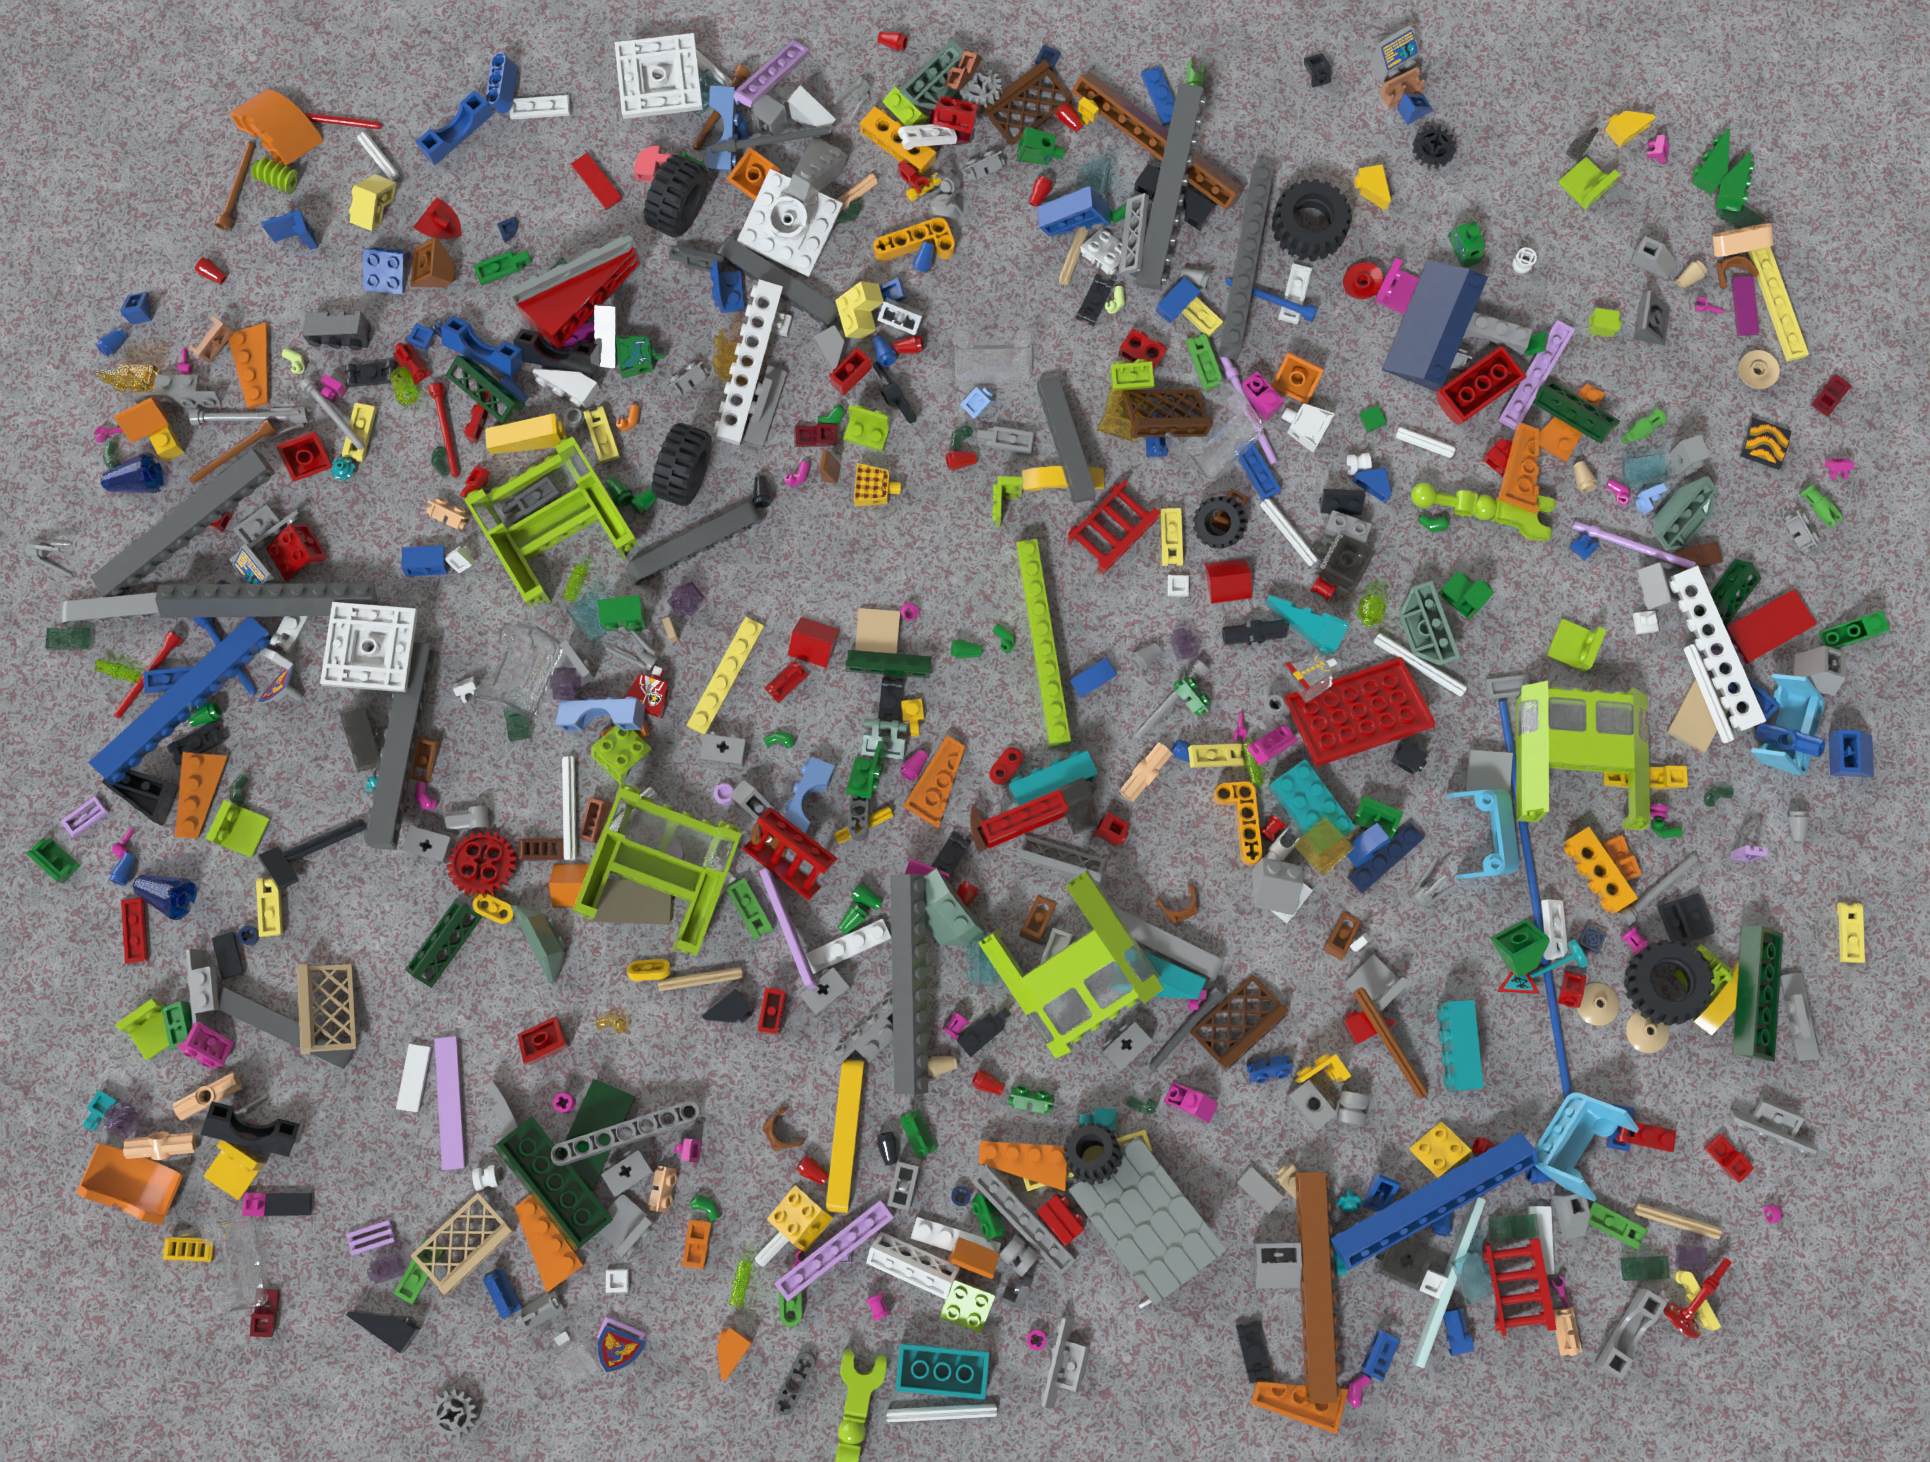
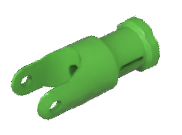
M1192 59L1189 60L1186 77L1187 85L1204 86V62L1201 65V73H1197L1192 69Z
M1658 408L1654 409L1651 415L1641 418L1633 424L1628 433L1621 437L1622 443L1633 442L1652 434L1655 428L1667 423L1665 414Z
M1815 483L1799 494L1811 504V509L1828 527H1835L1836 521L1840 522L1843 519L1842 514L1828 497L1823 496L1818 491Z

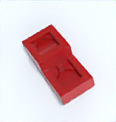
M1717 1134L1704 1147L1705 1151L1737 1183H1741L1755 1169L1741 1152L1736 1151L1722 1134Z

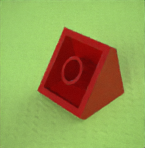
M316 431L276 445V449L293 482L332 468L324 441Z
M1245 558L1204 564L1211 604L1252 598L1251 571Z
M800 617L792 631L787 656L827 668L840 629Z
M557 1016L517 1034L522 1060L527 1065H532L570 1047Z

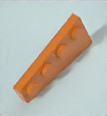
M266 322L236 331L228 339L248 409L269 403L268 324Z
M1586 384L1576 395L1598 407L1605 393ZM1554 417L1539 432V448L1567 462L1583 433Z
M1524 423L1517 424L1498 501L1534 514L1539 512V505H1537V495H1539V486H1537V475H1539V466H1537L1539 429Z
M947 735L902 807L939 829L965 746Z
M182 753L175 837L198 838L227 756Z
M980 1141L978 1164H986L988 1167L1065 1191L1067 1163L1063 1154L1065 1153L1064 1146Z
M530 1195L514 1208L546 1292L549 1293L584 1266V1264Z
M1256 1382L1250 1404L1337 1434L1349 1389H1340V1397H1337L1338 1403H1309L1306 1401L1305 1386Z

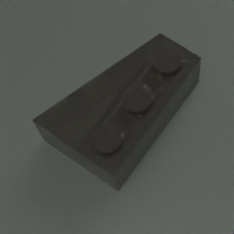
M368 701L339 711L357 772L379 767L382 760L380 758L382 748L381 733L377 727L372 702Z
M1084 777L1061 786L1060 791L1068 807V810L1064 811L1073 834L1076 835L1097 826L1092 795L1094 790L1090 781L1086 782Z

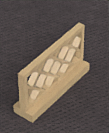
M298 964L297 985L301 1055L317 1051L356 1049L352 964L325 966ZM337 971H347V978L342 984L333 977ZM312 972H321L326 978L318 985L312 980ZM329 979L338 986L332 994H329L322 988ZM340 989L348 994V999L343 1004L334 998ZM318 990L328 997L321 1005H318L313 1000V995ZM330 1000L339 1006L333 1015L323 1009ZM341 1010L349 1015V1020L344 1025L334 1018ZM319 1011L329 1018L322 1026L314 1021V1016ZM331 1021L340 1027L334 1036L324 1030ZM342 1031H345L350 1035L351 1043L341 1044L335 1038ZM320 1032L330 1039L325 1045H315V1037Z
M477 1193L410 1256L439 1287L438 1289L442 1294L449 1295L515 1231L500 1217L480 1193ZM477 1200L484 1206L483 1215H471V1206ZM468 1209L467 1215H462ZM458 1218H467L466 1231H454V1222ZM470 1218H483L482 1231H470ZM486 1218H495L501 1224L495 1231H485ZM451 1225L450 1231H445ZM442 1233H450L449 1247H437L438 1236ZM454 1234H466L465 1247H453ZM469 1234H482L481 1244L478 1247H469ZM434 1241L433 1247H428ZM425 1249H433L432 1263H424L418 1255ZM437 1249H449L448 1263H436ZM452 1250H465L464 1260L461 1263H452ZM426 1265H432V1271ZM436 1265L448 1266L447 1276L442 1281L435 1276Z

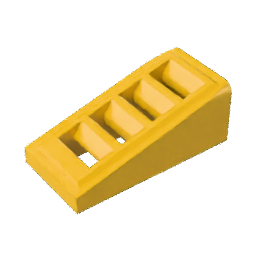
M166 1237L163 1260L212 1262L215 1239ZM175 1242H177L175 1255H173ZM183 1242H186L185 1255H182ZM193 1243H196L195 1255L192 1256ZM202 1243H206L204 1257L201 1256Z

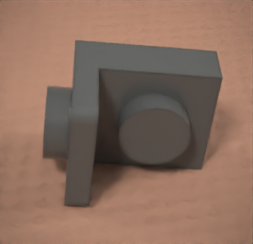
M1025 1273L1023 1281L1018 1280L1015 1289L1006 1286L1001 1301L1011 1307L1022 1310L1034 1276Z

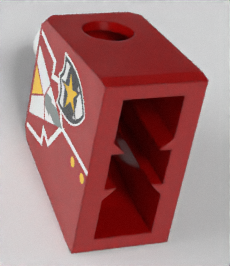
M653 666L650 676L638 674L625 697L637 698L645 706L644 713L662 719L669 685L661 681L665 670Z

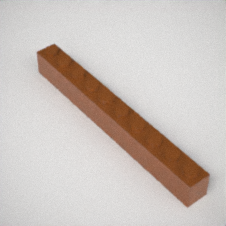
M1088 72L1080 75L1071 92L1079 99L1085 97L1087 100L1094 101L1099 108L1100 115L1162 161L1169 131L1093 73ZM1191 150V154L1194 156L1192 166L1187 168L1186 174H1189L1188 182L1223 209L1227 210L1233 207L1245 189L1194 150Z
M1295 1172L1298 1242L1301 1243L1302 1257L1300 1293L1306 1401L1309 1403H1338L1337 1397H1340V1385L1336 1383V1373H1339V1362L1335 1359L1338 1340L1334 1336L1337 1318L1336 1314L1333 1313L1332 1304H1335V1291L1331 1287V1281H1334V1269L1330 1267L1333 1247L1332 1244H1329L1332 1225L1331 1222H1328V1212L1331 1210L1330 1200L1327 1199L1326 1191L1329 1190V1178L1326 1176V1172Z

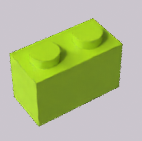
M895 86L882 102L905 126L924 125L930 117L920 107L914 106L899 92L900 89Z

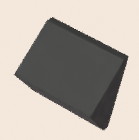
M1652 291L1647 292L1639 302L1634 340L1665 345L1670 307Z

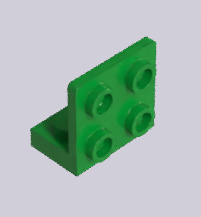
M878 741L873 760L855 757L846 794L871 799L873 791L877 792L879 779L877 778H879V775H882L884 763H880L883 762L885 750L882 749L883 741Z

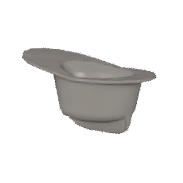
M940 194L931 199V219L943 218L949 227H961L969 203L967 200L954 197L947 208H944L943 205L949 198V194Z

